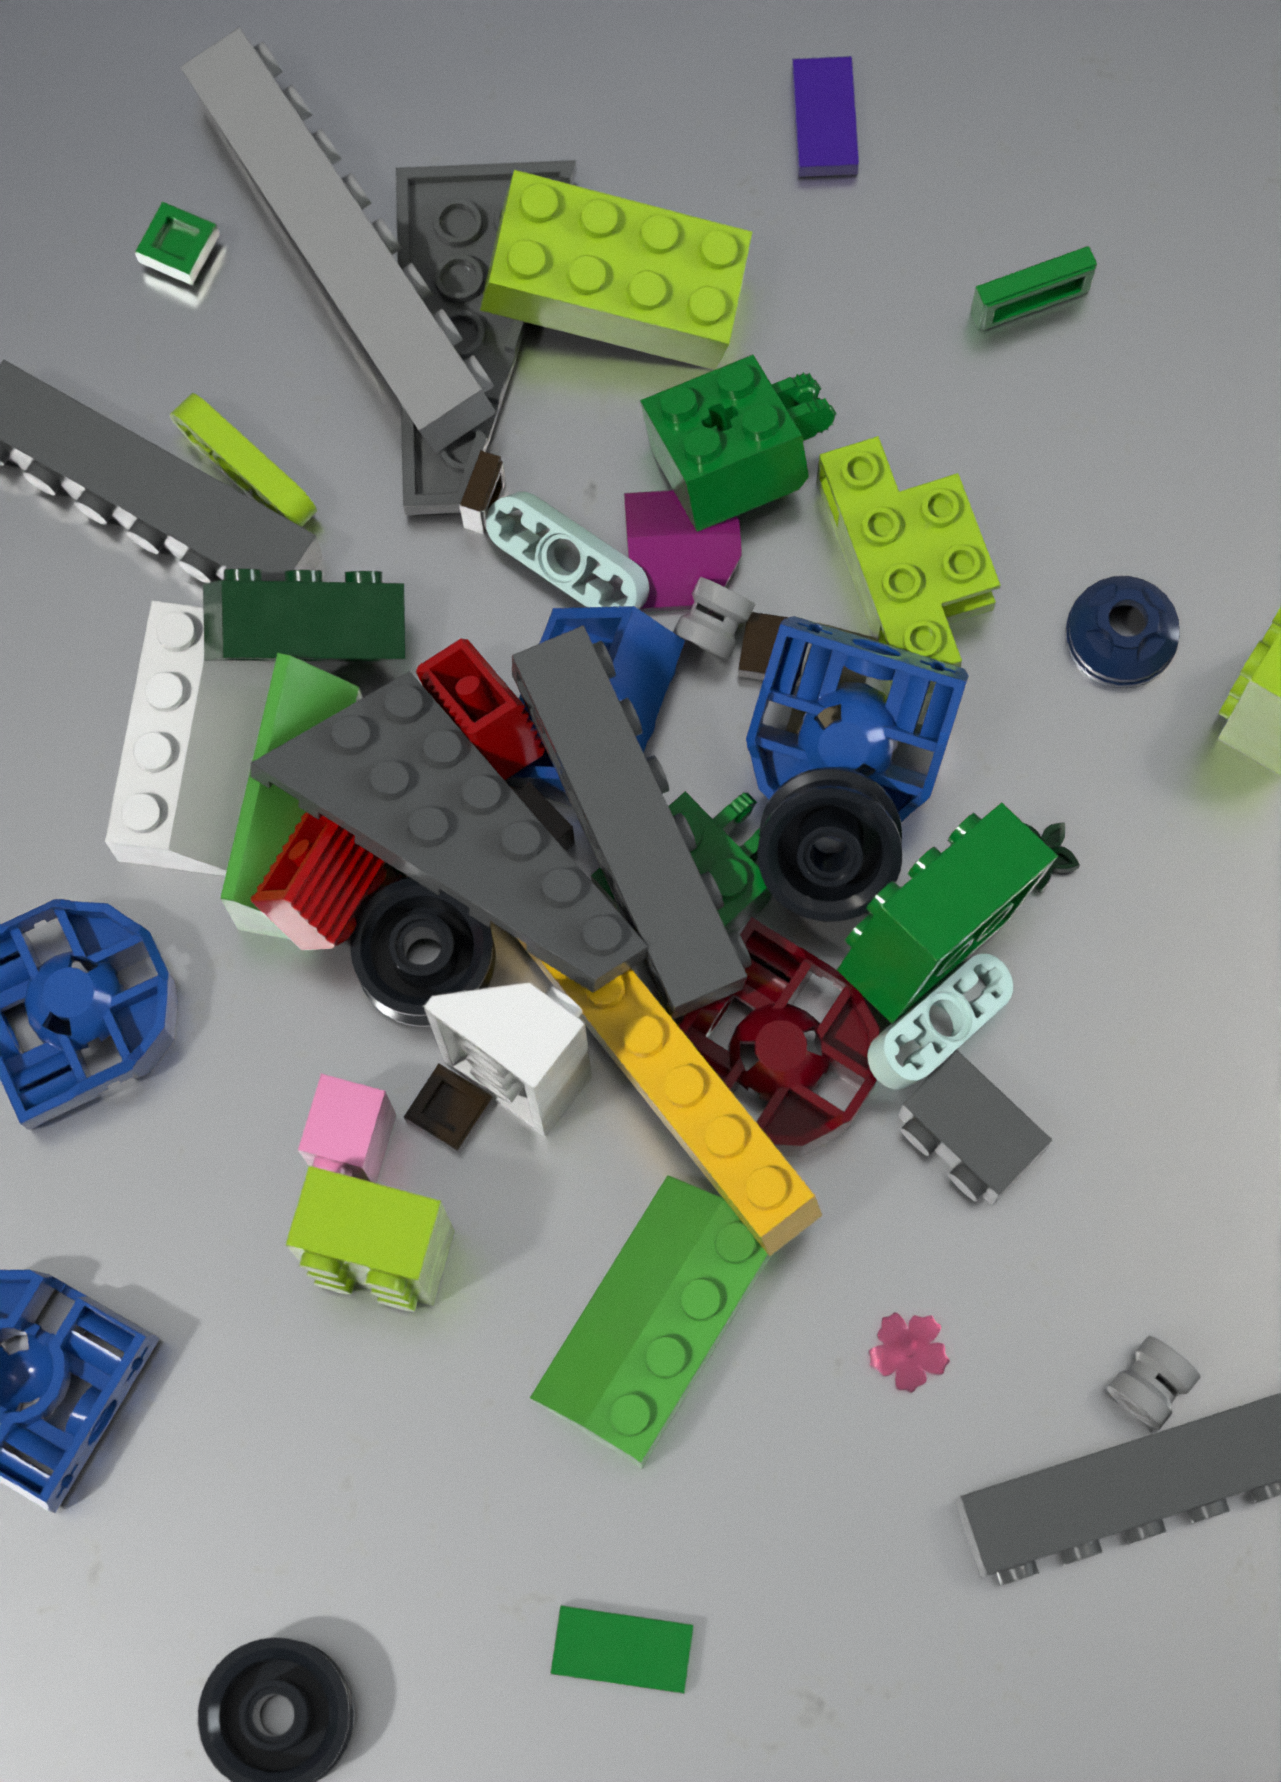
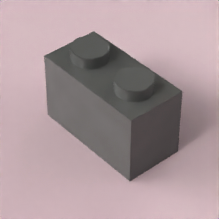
M957 1049L902 1104L898 1115L906 1123L901 1128L902 1133L919 1151L927 1156L935 1151L953 1168L948 1175L965 1195L974 1201L983 1196L992 1206L1046 1151L1052 1142V1139Z

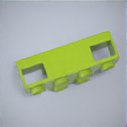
M879 436L819 454L816 483L872 636L877 638V642L961 667L962 659L949 624L993 611L996 601L992 591L999 589L1001 584L959 473L899 491ZM930 682L927 694L933 692L936 682Z

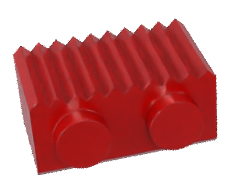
M460 638L418 665L416 674L422 686L504 780L543 755L546 748L537 735L538 731L532 726L533 722L530 720L528 712L524 709L525 705L468 639Z
M306 812L301 816V822L295 826V832L288 836L289 841L282 846L283 851L276 856V862L270 866V872L263 876L264 882L257 886L258 892L251 896V902L301 950L334 949V947L346 941L353 933L357 923L353 916L365 896L373 893L385 880L387 870L384 864L386 862L354 842L355 835L325 816L318 820Z

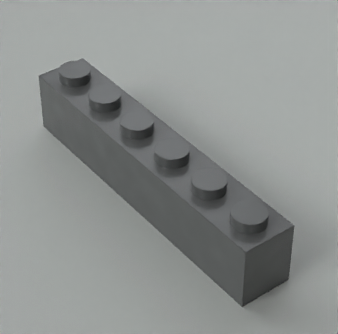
M3 359L1 362L0 466H4L8 460L25 470L23 473L25 478L40 490L50 495H55L59 489L76 499L75 505L91 519L101 524H107L109 519L126 527L129 529L127 535L142 548L158 554L161 548L181 559L179 565L186 572L205 583H211L213 578L219 581L224 580L223 570L261 569L262 581H285V571L315 570L323 556L315 534Z
M583 625L513 654L512 677L623 918L648 946L646 957L643 961L667 1013L674 1020L742 990L747 979L744 969L751 966V959L740 934L736 930L727 933L717 910L723 908L724 903L713 876L709 871L700 874L693 861L690 851L695 850L697 847L686 818L682 813L672 816L663 793L669 791V784L660 762L655 755L645 758L636 736L642 734V727L634 706L628 698L619 701L609 679L616 676L605 645L602 641L592 644Z
M1281 1393L960 1496L955 1500L980 1578L997 1573L1000 1585L1002 1586L1039 1574L1035 1560L1056 1553H1061L1064 1565L1103 1553L1099 1540L1124 1532L1128 1544L1167 1532L1162 1520L1167 1517L1187 1511L1191 1524L1230 1512L1226 1498L1251 1491L1255 1503L1281 1495Z

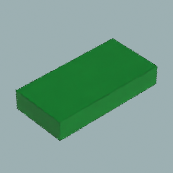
M1090 247L1080 248L976 286L970 313L977 329L984 331L1088 293L1097 267V262Z
M560 1605L550 1674L684 1694L694 1625Z

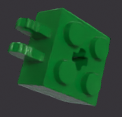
M754 354L640 400L651 451L697 532L798 491L809 478L803 441L815 437L817 433L822 434L823 431L829 430L828 428L834 425L835 415H837L826 398H818L821 387L810 373L805 374L803 372L801 375L796 374L794 378L788 377L771 384Z
M685 791L668 807L672 816L682 813L686 818L697 847L695 850L690 851L693 861L700 874L707 871L711 873L719 888L724 907L717 910L727 933L734 930L738 932L772 898V894L762 879L759 867L755 863L758 859L760 828L740 847L728 835L732 829L750 816L757 801L748 792H743L712 819ZM599 867L591 874V881L622 916L605 876Z

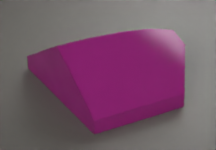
M674 490L624 493L628 558L643 569L649 582L648 598L639 610L644 613L691 610L694 604L692 592L699 577L708 579L723 587L727 585L742 557L740 523L736 516L697 532Z

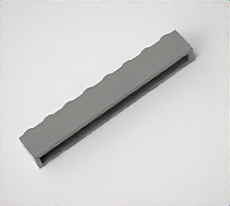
M239 27L182 65L180 68L434 454L494 415L496 411L485 395V392L494 387L490 378L474 355L465 361L462 360L454 346L463 339L443 308L435 314H431L423 302L425 298L432 294L412 263L401 269L393 257L394 253L402 249L382 217L371 224L363 209L372 203L353 174L349 173L342 179L333 167L335 163L341 160L340 155L322 128L313 134L310 133L303 121L311 117L312 114L293 85L282 91L274 79L283 71L266 44L262 41L253 47Z

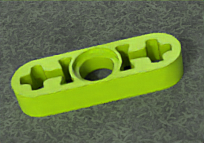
M191 393L169 414L178 430L253 500L301 527L317 513V508L309 496L200 396Z

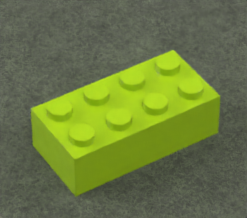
M514 170L502 209L480 311L715 370L730 344L752 231Z

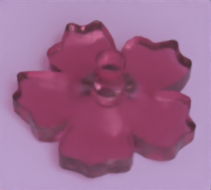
M897 1312L888 1317H883L881 1328L876 1337L884 1345H878L868 1351L870 1367L878 1370L883 1377H889L896 1370V1389L913 1393L918 1386H922L927 1382L925 1372L941 1376L944 1373L945 1367L950 1363L945 1354L944 1344L939 1342L931 1343L939 1334L941 1325L934 1321L932 1315L923 1318L914 1315L909 1320L908 1327L904 1319Z

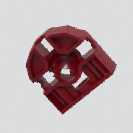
M751 917L740 933L751 959V966L744 969L747 979L743 989L686 1014L678 1027L733 1095L741 1085L747 1091L751 1088L760 1094L759 1099L769 1102L756 1123L783 1156L801 1157L835 1140L849 1128L860 1107L875 1088L877 1079L871 1072L868 1064V1049L871 1042L879 1035V1026L864 1001L862 994L837 969ZM812 973L821 979L825 977L833 983L832 986L841 991L821 1023L807 1011L793 1005L810 980ZM735 997L754 1011L750 1012L735 1027L728 1050H726L708 1037L715 1030ZM809 1031L815 1032L814 1044L819 1055L807 1051V1040L804 1033ZM755 1044V1054L758 1062L746 1071L740 1058V1049L742 1045ZM828 1070L858 1089L845 1111H842L813 1092L819 1086L817 1083L823 1074L826 1075Z

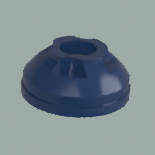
M1112 576L1092 584L1076 599L1066 622V645L1072 660L1090 679L1114 688H1134L1147 684L1159 677L1170 665L1177 651L1180 638L1179 618L1170 599L1156 585L1137 577ZM1121 605L1133 606L1143 614L1146 622L1145 629L1135 636H1123L1112 628L1109 622L1110 612Z

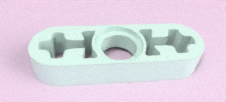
M516 492L498 499L489 508L486 528L491 540L506 553L584 606H635L640 609L645 604L649 595V582L643 569L536 495L529 492ZM520 510L523 513L521 524L529 530L516 534L513 531L515 521L508 514ZM549 528V532L543 537L536 534ZM559 539L570 540L579 550L580 564L575 572L564 570L556 561L554 550ZM592 573L598 576L596 579L585 582V579ZM620 577L623 580L621 591L628 597L616 602L611 597L614 588L607 581Z
M977 954L954 969L894 1024L891 1023L871 1042L868 1049V1064L875 1078L888 1088L904 1089L928 1076L1009 1002L1013 993V980L1006 965L990 954ZM978 977H980L986 987L982 990L981 996L968 1002L962 994L971 989L978 982ZM932 1005L943 1008L951 1017L953 1031L950 1037L941 1035L932 1026L929 1016ZM914 1040L920 1048L910 1054L905 1059L904 1066H901L895 1056L898 1054L901 1046Z

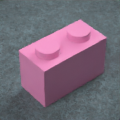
M321 1074L298 1148L308 1166L377 1183L396 1118V1113L386 1092L381 1089Z

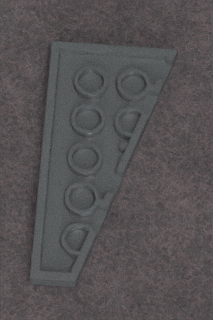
M576 160L396 168L397 241L402 248L397 251L398 264L401 269L410 263L415 266L432 293L423 302L432 315L443 308L463 340L456 344L454 348L462 360L465 361L472 355L476 357L494 385L493 388L485 392V395L496 411L494 415L434 454L401 404L403 508L405 515L461 513V500L480 450L487 451L528 324L524 321L480 311L502 209L513 171L518 170L572 185L577 172Z
M410 671L251 762V777L269 789L273 784L298 799V807L319 820L322 816H325L355 835L354 842L437 895L444 891L469 907L470 916L490 927L494 923L526 943L527 952L592 993L645 960L648 949L646 943Z

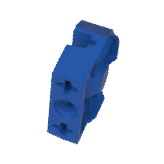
M792 616L784 619L779 626L746 737L758 789L770 799L783 783L802 772L822 767L856 770L862 764H866L870 767L860 770L859 773L874 780L888 793L896 805L902 823L912 812L931 797L969 675L964 668L800 617ZM810 643L812 644L808 655V659L805 665L800 685L797 686L796 684L806 654V650L808 644ZM844 666L867 677L888 681L893 680L888 697L883 692L865 683L843 682L839 684ZM933 681L936 684L922 725L918 723L930 682ZM769 701L806 712L799 735L763 724V717ZM841 704V719L833 721L825 728L819 720L818 714L826 708ZM898 741L934 752L927 775L891 764L893 762L891 759L893 751L897 748ZM826 836V838L839 842H844L840 838L834 836Z
M65 899L51 900L0 924V1080L19 1123L26 1130H31L100 1097V1093L108 1089L107 1086L117 1081L122 1083L128 1079H138L151 1073L175 1040L178 997L175 981L150 931L108 903L78 902ZM58 918L72 951L53 956L41 965L33 945L25 932L34 929V924L46 920V922ZM150 957L158 975L125 990L124 985L119 983L116 976L118 972ZM75 961H78L89 972L85 973L71 966ZM23 1002L25 1003L29 1025L43 1042L42 1045L25 1053L22 1052L14 1030L3 1012ZM55 1015L62 1020H69L72 1036L56 1034L49 1030L48 1025L51 1017ZM111 1035L122 1058V1062L91 1075L80 1050L89 1048L88 1042L98 1037L102 1042Z
M0 1270V1343L14 1336L27 1335L29 1350L17 1351L10 1355L0 1344V1482L48 1511L56 1513L160 1338L50 1274L34 1270ZM54 1290L75 1301L55 1335L42 1330L40 1325L34 1324ZM85 1331L95 1335L125 1354L122 1358L116 1356L83 1336ZM71 1373L92 1386L83 1394L74 1407L64 1432L43 1420V1418L51 1415L63 1402L71 1382ZM37 1401L36 1404L20 1411L22 1404H29ZM15 1448L54 1470L52 1475L14 1454L13 1450Z

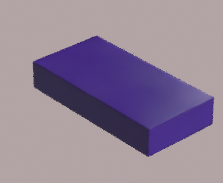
M852 56L793 59L792 80L798 177L858 174L859 156Z

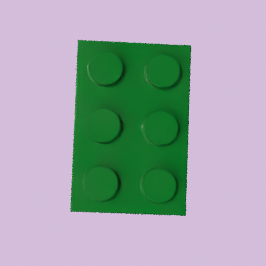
M1002 802L982 819L975 812L969 815L949 836L947 841L951 846L942 853L935 846L930 848L908 871L907 875L911 880L902 887L895 881L885 886L867 906L866 910L870 914L845 939V942L851 949L837 971L892 1024L1011 920L1058 857L1050 847Z

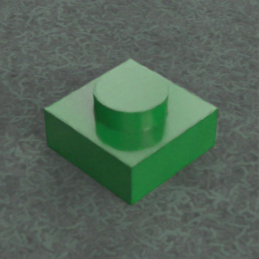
M162 201L135 251L137 259L141 264L193 285L219 237L218 228L215 223Z

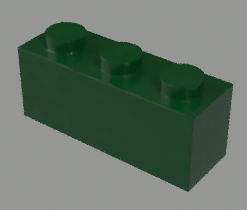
M261 569L223 570L224 580L203 584L204 661H276L277 653L291 655L302 661L386 662L405 659L404 583H383V572L348 571L345 572V582H323L322 570L285 571V581H262Z

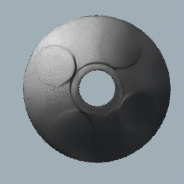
M839 767L811 769L783 783L769 799L760 823L758 865L766 887L780 904L795 914L808 919L837 922L853 919L867 913L866 908L873 898L890 882H897L901 871L902 825L899 812L891 797L878 783L866 775ZM834 836L843 840L847 846L838 853L827 854L818 850L814 843L822 837Z
M404 878L380 889L366 902L358 914L356 927L351 934L350 942L352 964L368 999L389 1018L406 1025L431 1027L424 1006L432 996L489 988L496 965V949L491 927L470 916L469 907L444 891L437 895L412 878ZM419 939H433L441 945L437 958L428 964H415L406 958L411 944Z
M264 1638L251 1641L225 1656L208 1677L202 1690L198 1707V1730L203 1748L214 1767L231 1782H317L328 1774L342 1758L351 1740L355 1721L352 1691L347 1678L337 1663L317 1647L287 1638ZM279 1694L286 1697L292 1704L294 1720L288 1731L282 1735L274 1736L262 1727L260 1710L263 1703L269 1697Z

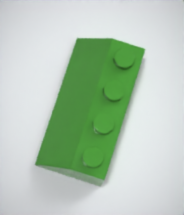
M277 653L252 762L362 699L360 687L291 655ZM251 769L220 899L238 930L289 939L251 902V896L258 892L257 886L264 882L263 876L270 872V866L276 862V856L283 851L282 846L289 841L288 836L295 832V826L301 822V816L306 811L298 807V799L273 784L269 789L251 777Z
M667 1175L536 1386L530 1399L638 1467L643 1468L771 1256L766 1253L722 1197Z

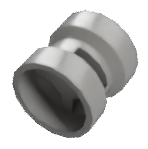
M699 577L692 592L694 604L688 614L680 616L673 633L709 653L729 660L736 646L734 634L739 624L748 621L756 604L715 582ZM708 610L723 617V622L708 615Z
M1148 1335L1135 1351L1136 1362L1129 1371H1120L1109 1384L1107 1390L1131 1414L1150 1427L1159 1430L1172 1415L1171 1404L1179 1394L1189 1393L1201 1376L1193 1365L1173 1348L1159 1339Z

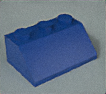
M635 606L553 608L540 643L583 625L592 644L598 641L603 642L611 657L616 676L609 679L618 700L628 698L635 708L642 727V734L636 736L644 753L648 740L654 732L655 721L666 691L675 675L676 664L685 640ZM520 694L519 699L525 705L524 700ZM525 705L524 709L528 712L529 718L533 722L530 713ZM546 749L540 758L505 780L509 786L522 789L530 782L545 798L572 807Z

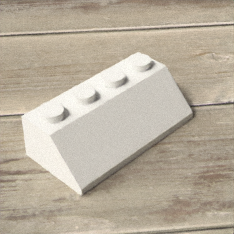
M151 601L105 842L119 862L226 876L275 661H204L203 607Z
M529 982L432 996L424 1006L443 1062L475 1086L493 1096L494 1100L544 1137L548 1135L592 1077L585 1023L579 1019L583 1010L571 998L554 987H550L544 994Z

